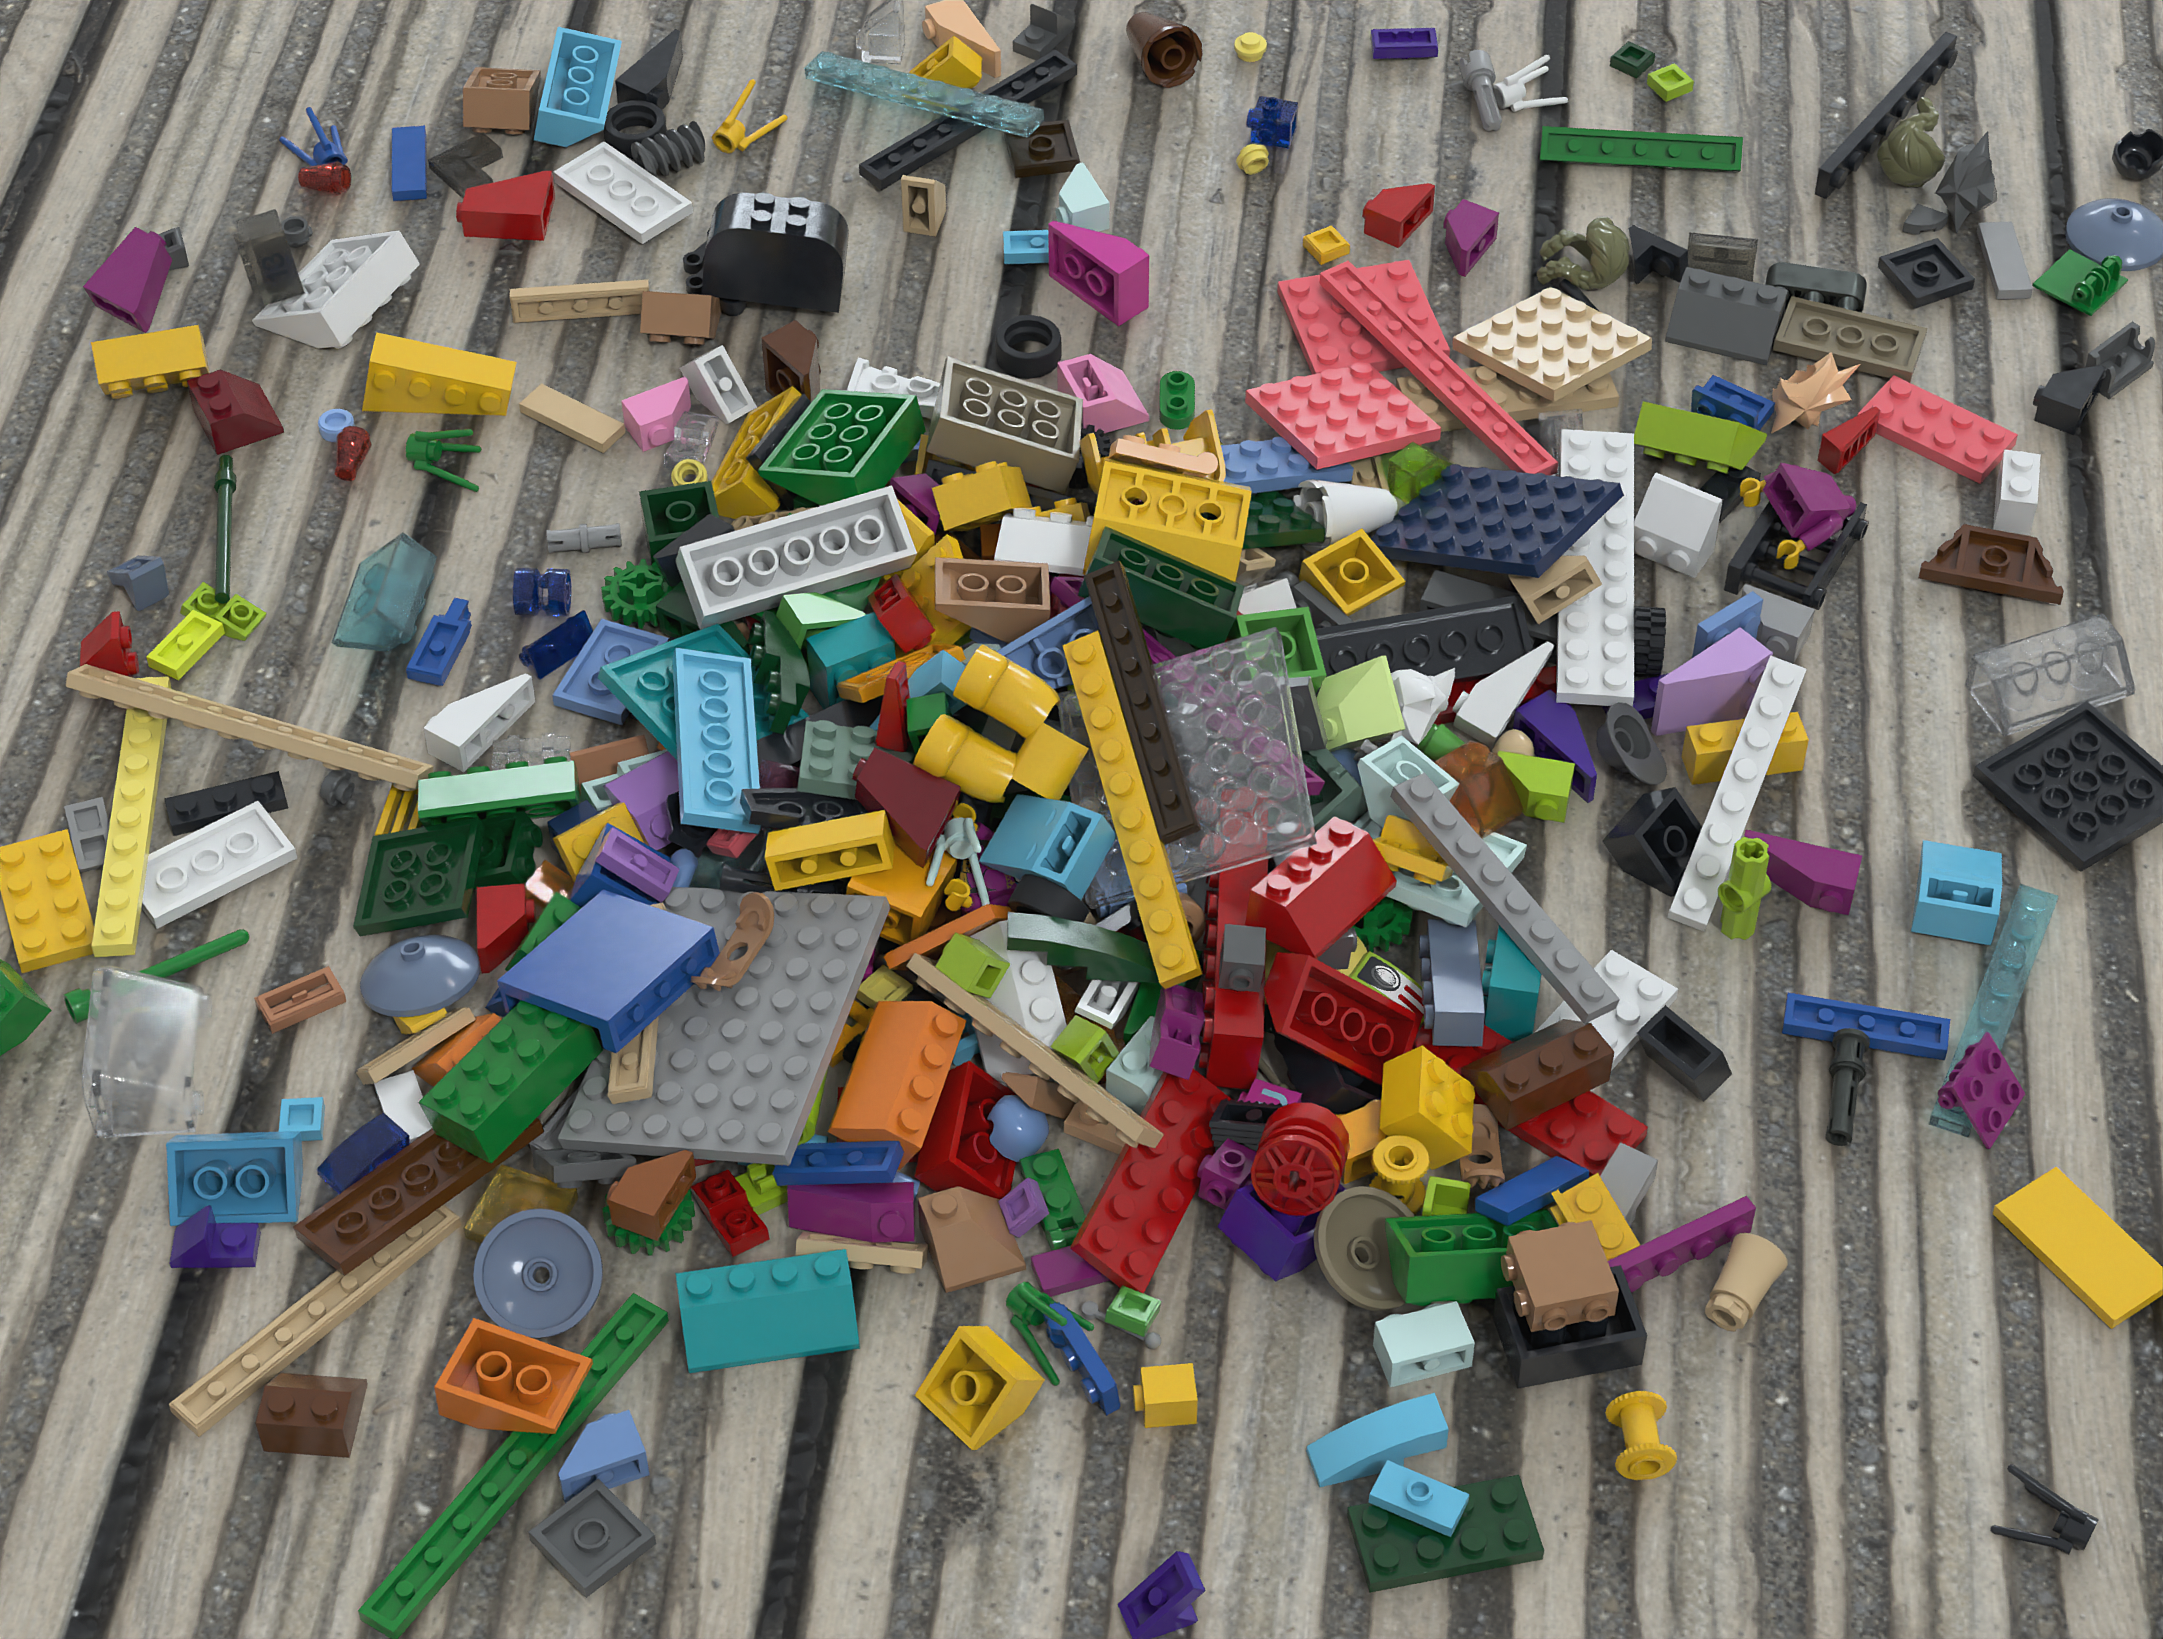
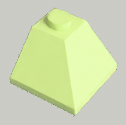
M1386 656L1374 658L1328 676L1322 682L1317 702L1328 739L1326 748L1330 752L1345 748L1354 749L1362 746L1366 739L1373 742L1405 730Z

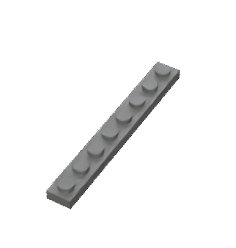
M1423 773L1394 786L1390 796L1579 1019L1586 1024L1616 1009L1620 1000L1619 997L1431 779Z

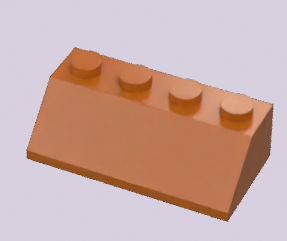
M878 1001L874 1006L827 1132L846 1142L899 1141L904 1151L898 1170H901L923 1145L967 1020L932 1001Z

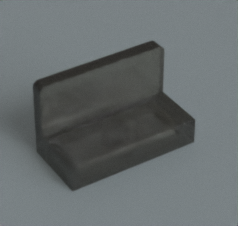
M1689 232L1687 244L1688 267L1753 282L1758 239Z

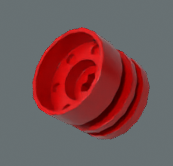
M1294 1102L1278 1108L1266 1122L1250 1169L1252 1185L1259 1198L1272 1209L1288 1215L1307 1216L1322 1211L1334 1200L1338 1190L1343 1168L1350 1150L1349 1133L1341 1119L1329 1109L1313 1103Z

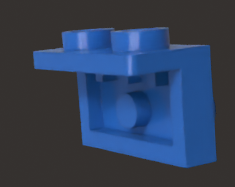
M1715 375L1711 376L1704 387L1696 385L1692 390L1691 412L1739 422L1759 431L1774 413L1775 402Z

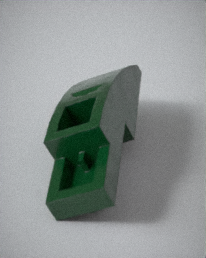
M765 610L760 623H754L750 630L748 644L753 645L749 658H751V666L753 667V683L764 685L763 690L768 693L764 714L769 715V731L784 735L791 716L798 717L810 689L809 673L803 655L789 631L773 612Z

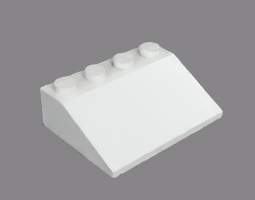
M400 231L331 240L264 307L252 322L257 327L316 348H342L352 341V335L358 328L372 320V314L378 307L388 303L392 299L391 294L411 279L410 274L420 263Z

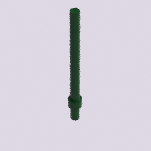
M222 455L219 458V470L215 475L214 488L218 493L215 600L221 604H225L230 600L232 495L236 491L237 477L233 472V458L230 455Z

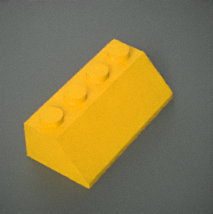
M793 386L750 411L711 481L719 516L736 519L741 516L763 515L775 512L781 503L779 497L746 460V457L792 401L802 395Z

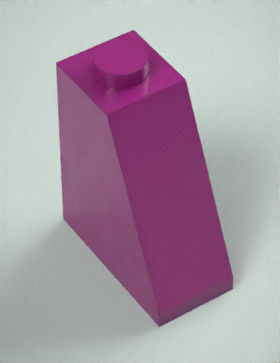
M134 227L83 286L95 306L146 333L150 329L172 263V258L165 248L167 245L165 240L153 231L147 233Z

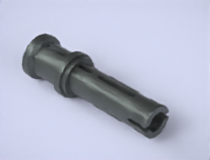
M1853 1028L1838 1030L1834 1033L1832 1041L1836 1050L1835 1058L1830 1061L1829 1073L1833 1078V1090L1825 1138L1829 1143L1837 1146H1846L1848 1142H1852L1858 1084L1866 1075V1065L1863 1063L1864 1053L1869 1048L1870 1039L1863 1031Z

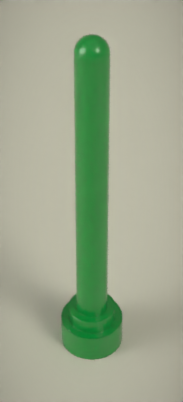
M239 929L93 991L89 989L82 991L80 988L63 994L66 1007L73 1021L76 1024L91 1018L92 1013L98 1011L97 1006L246 944L250 938L249 933L244 929Z

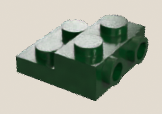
M524 810L482 819L481 821L485 825V832L474 889L487 886L525 884L526 890L528 878H533L536 874V864L533 859L534 850L541 847L543 843V836L539 826L534 824Z

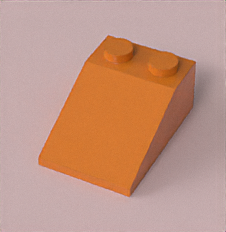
M473 1318L434 1387L439 1415L477 1429L555 1434L593 1365V1360Z

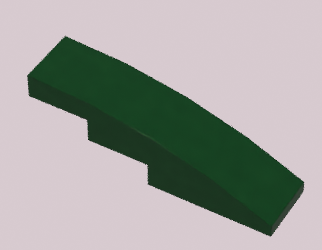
M1008 912L1007 950L1046 952L1047 965L1086 967V980L1159 983L1148 943L1093 924L1053 916Z

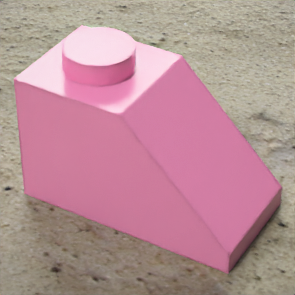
M686 377L621 401L625 428L643 452L676 439L691 408L689 381Z

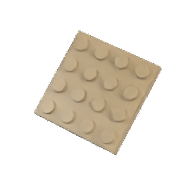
M1552 287L1542 290L1540 293L1517 303L1501 313L1495 314L1493 317L1453 337V350L1552 402L1565 397L1652 349L1651 337Z

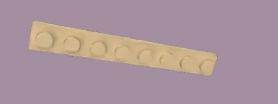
M914 953L906 967L918 975L916 982L921 987L933 994H937L939 991L946 996L943 1003L960 1015L968 1013L974 1018L971 1024L977 1030L990 1037L995 1034L1002 1039L999 1046L1003 1050L1019 1059L1023 1055L1031 1062L1028 1068L1033 1073L1047 1081L1053 1078L1060 1084L1057 1091L1076 1103L1079 1100L1083 1101L1089 1106L1086 1113L1093 1119L1104 1125H1107L1109 1122L1118 1128L1115 1135L1123 1142L1134 1148H1137L1139 1143L1156 1148L1164 1135L1162 1132L983 996L965 991L935 967L938 963L936 960Z

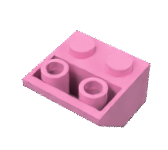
M1092 354L1057 363L1058 391L1083 399V429H1087L1090 424L1095 426V432L1101 429L1104 433L1149 421L1147 411L1122 370Z

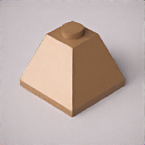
M954 1187L918 1198L919 1228L925 1243L929 1244L928 1250L945 1293L1026 1270V1264L1015 1237L1008 1230L998 1203L999 1199L962 1187Z

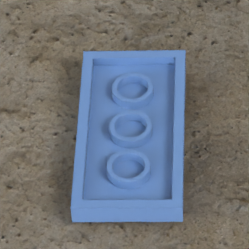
M1274 437L1272 440L1255 442L1246 440L1240 444L1221 445L1226 470L1224 482L1250 487L1252 493L1299 488L1298 485L1301 482L1312 479L1337 483L1352 480L1354 468L1348 462L1316 470L1282 437Z

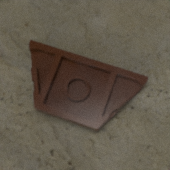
M1963 524L1954 533L1951 540L1945 541L1938 548L1937 555L1930 562L1924 561L1921 564L1918 577L1920 579L2061 605L2064 593L2062 586L2057 587L2052 578L2053 568L2049 560L2043 556V548L2037 537Z

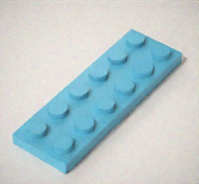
M675 648L672 663L681 824L759 834L761 826L749 824L740 804L742 789H760L751 658Z

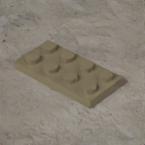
M1791 296L1776 335L1773 350L1816 361L1821 360L1832 352L1837 366L1850 368L1861 364L1856 369L1857 371L1890 379L1895 375L1910 383L1926 338L1927 328Z

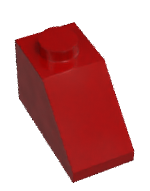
M1426 183L1383 189L1373 200L1370 199L1363 209L1362 217L1365 219L1364 234L1399 248L1433 212L1435 185Z
M525 884L477 887V950L482 974L492 972L514 953L528 933L529 923H534L536 920L534 899H527Z

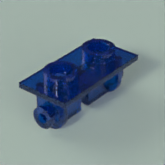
M582 610L575 616L567 618L564 623L530 645H525L522 648V653L519 654L520 661L526 667L532 665L539 680L580 653L593 633L586 611Z

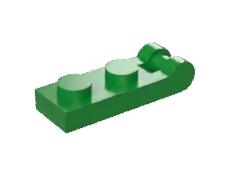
M1055 1149L1020 1159L1019 1169L1023 1179L1025 1180L1029 1177L1038 1182L1050 1213L1040 1223L1051 1251L1071 1246L1086 1216L1060 1150ZM1073 1226L1072 1229L1062 1231L1064 1228Z

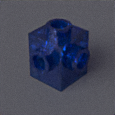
M1259 96L1255 109L1250 108L1247 115L1246 127L1251 128V142L1289 149L1297 130L1298 102Z

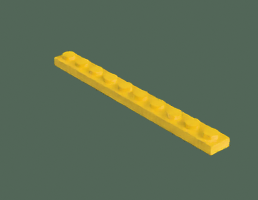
M1097 630L1062 646L1159 983L1164 989L1202 975V971L1165 845L1160 840L1102 636Z

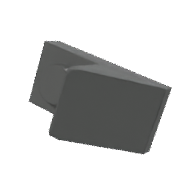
M1031 4L1030 25L1013 40V52L1036 61L1050 53L1075 28V23L1055 12Z

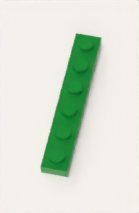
M1542 126L1540 161L1740 172L1743 137Z

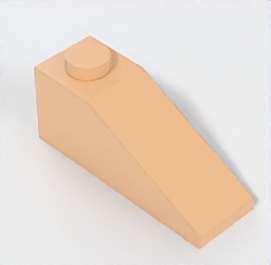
M943 0L925 6V20L922 21V27L927 39H931L939 48L952 36H955L982 57V72L995 78L1001 76V50L964 0Z

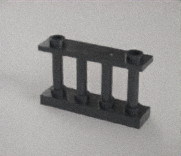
M1769 501L1729 562L1724 591L1738 595L1745 583L1751 584L1753 581L1802 600V605L1819 610L1824 602L1827 592L1826 588L1855 541L1861 542L1869 526V521L1865 520L1867 504L1860 502L1852 517L1845 518L1841 529L1842 533L1837 541L1829 538L1815 547V549L1828 553L1823 563L1799 555L1798 564L1794 569L1814 576L1810 584L1805 586L1758 568V562L1760 560L1766 561V559L1784 565V560L1788 555H1783L1781 558L1776 559L1778 547L1773 545L1774 537L1779 539L1783 536L1794 541L1799 540L1798 538L1791 537Z

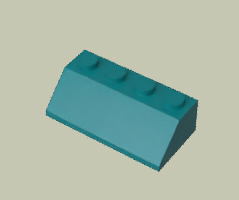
M846 1249L675 1273L689 1373L860 1349Z

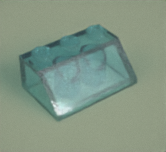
M402 532L362 561L356 571L331 643L337 647L389 652L400 643H408L416 633L417 626L415 622L418 614L425 606L426 599H424V595L434 579L435 574L432 571L437 556Z

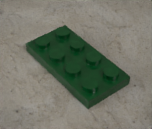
M1513 1475L1455 1486L1454 1488L1469 1494V1501L1451 1537L1371 1503L1348 1507L1347 1519L1369 1593L1542 1560L1544 1548L1520 1476Z

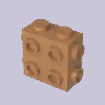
M1592 1220L1580 1223L1567 1222L1558 1227L1540 1231L1527 1230L1508 1237L1506 1255L1501 1256V1267L1506 1281H1512L1516 1290L1514 1291L1516 1310L1520 1317H1526L1531 1332L1544 1329L1558 1330L1568 1324L1583 1321L1597 1322L1608 1316L1615 1315L1619 1289Z

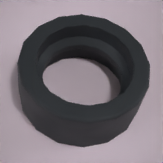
M635 100L619 103L607 112L604 126L605 142L629 159H633L631 153L632 143L638 142L641 144L643 139H653L654 135L659 133L665 135L667 131L666 117L662 109L653 103ZM631 126H645L651 128L650 130L639 134H625L619 132L622 129Z
M1035 315L1016 316L1005 321L998 328L995 336L997 364L1004 372L1019 378H1039L1051 373L1057 367V363L1060 362L1062 357V342L1059 328L1052 321ZM1021 341H1036L1047 346L1045 349L1031 353L1019 352L1010 348L1013 344Z
M1025 874L1021 877L1008 901L1010 908L1015 913L1053 916L1083 923L1089 914L1088 907L1070 891L1045 878L1031 874Z

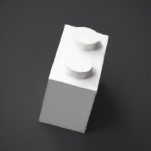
M2004 449L1996 485L1994 530L2030 535L2038 504L2041 454Z

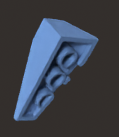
M1090 596L996 652L1040 677L1053 689L1074 685L1062 645L1097 630L1100 632Z

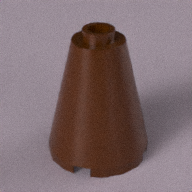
M1139 12L1128 21L1126 26L1127 36L1143 73L1151 82L1171 88L1183 84L1196 72L1194 67L1198 60L1201 62L1203 53L1202 43L1192 29L1148 12Z

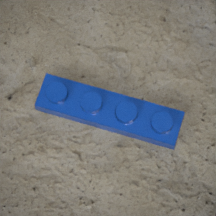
M1789 992L1787 994L1782 1034L1832 1042L1835 1032L1844 1028H1853L1863 1031L1868 1035L1870 1039L1869 1048L1945 1060L1950 1019Z

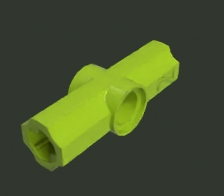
M1743 837L1734 844L1728 879L1718 887V896L1723 904L1720 919L1722 923L1721 932L1730 939L1740 938L1746 940L1755 933L1761 899L1771 891V882L1766 874L1769 861L1767 853L1769 845L1760 838L1750 839Z

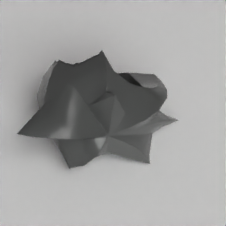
M1988 131L1976 145L1974 143L1968 144L1959 150L1935 193L1942 198L1950 211L1956 234L1969 214H1975L1977 211L1983 210L1997 201L1995 176L1992 173V161L1989 154Z

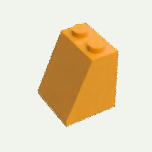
M894 841L893 868L852 876L847 885L846 895L886 896L890 910L879 936L902 946L926 934L945 896L944 889L955 876L957 859L949 854L947 850H944L933 886H927L926 880L936 846L925 867L922 868L916 865Z

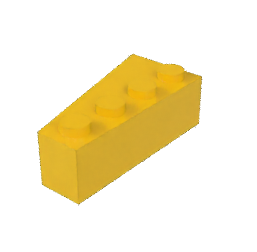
M376 332L369 362L362 411L506 416L517 362Z

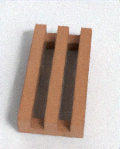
M329 966L254 998L256 1007L262 1013L265 1022L268 1023L272 1034L347 1002L345 993Z

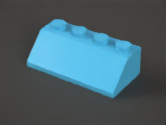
M557 27L534 135L535 141L568 147L604 130L622 41Z

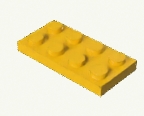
M68 829L1 846L0 892L21 972L26 973L92 955L94 924Z

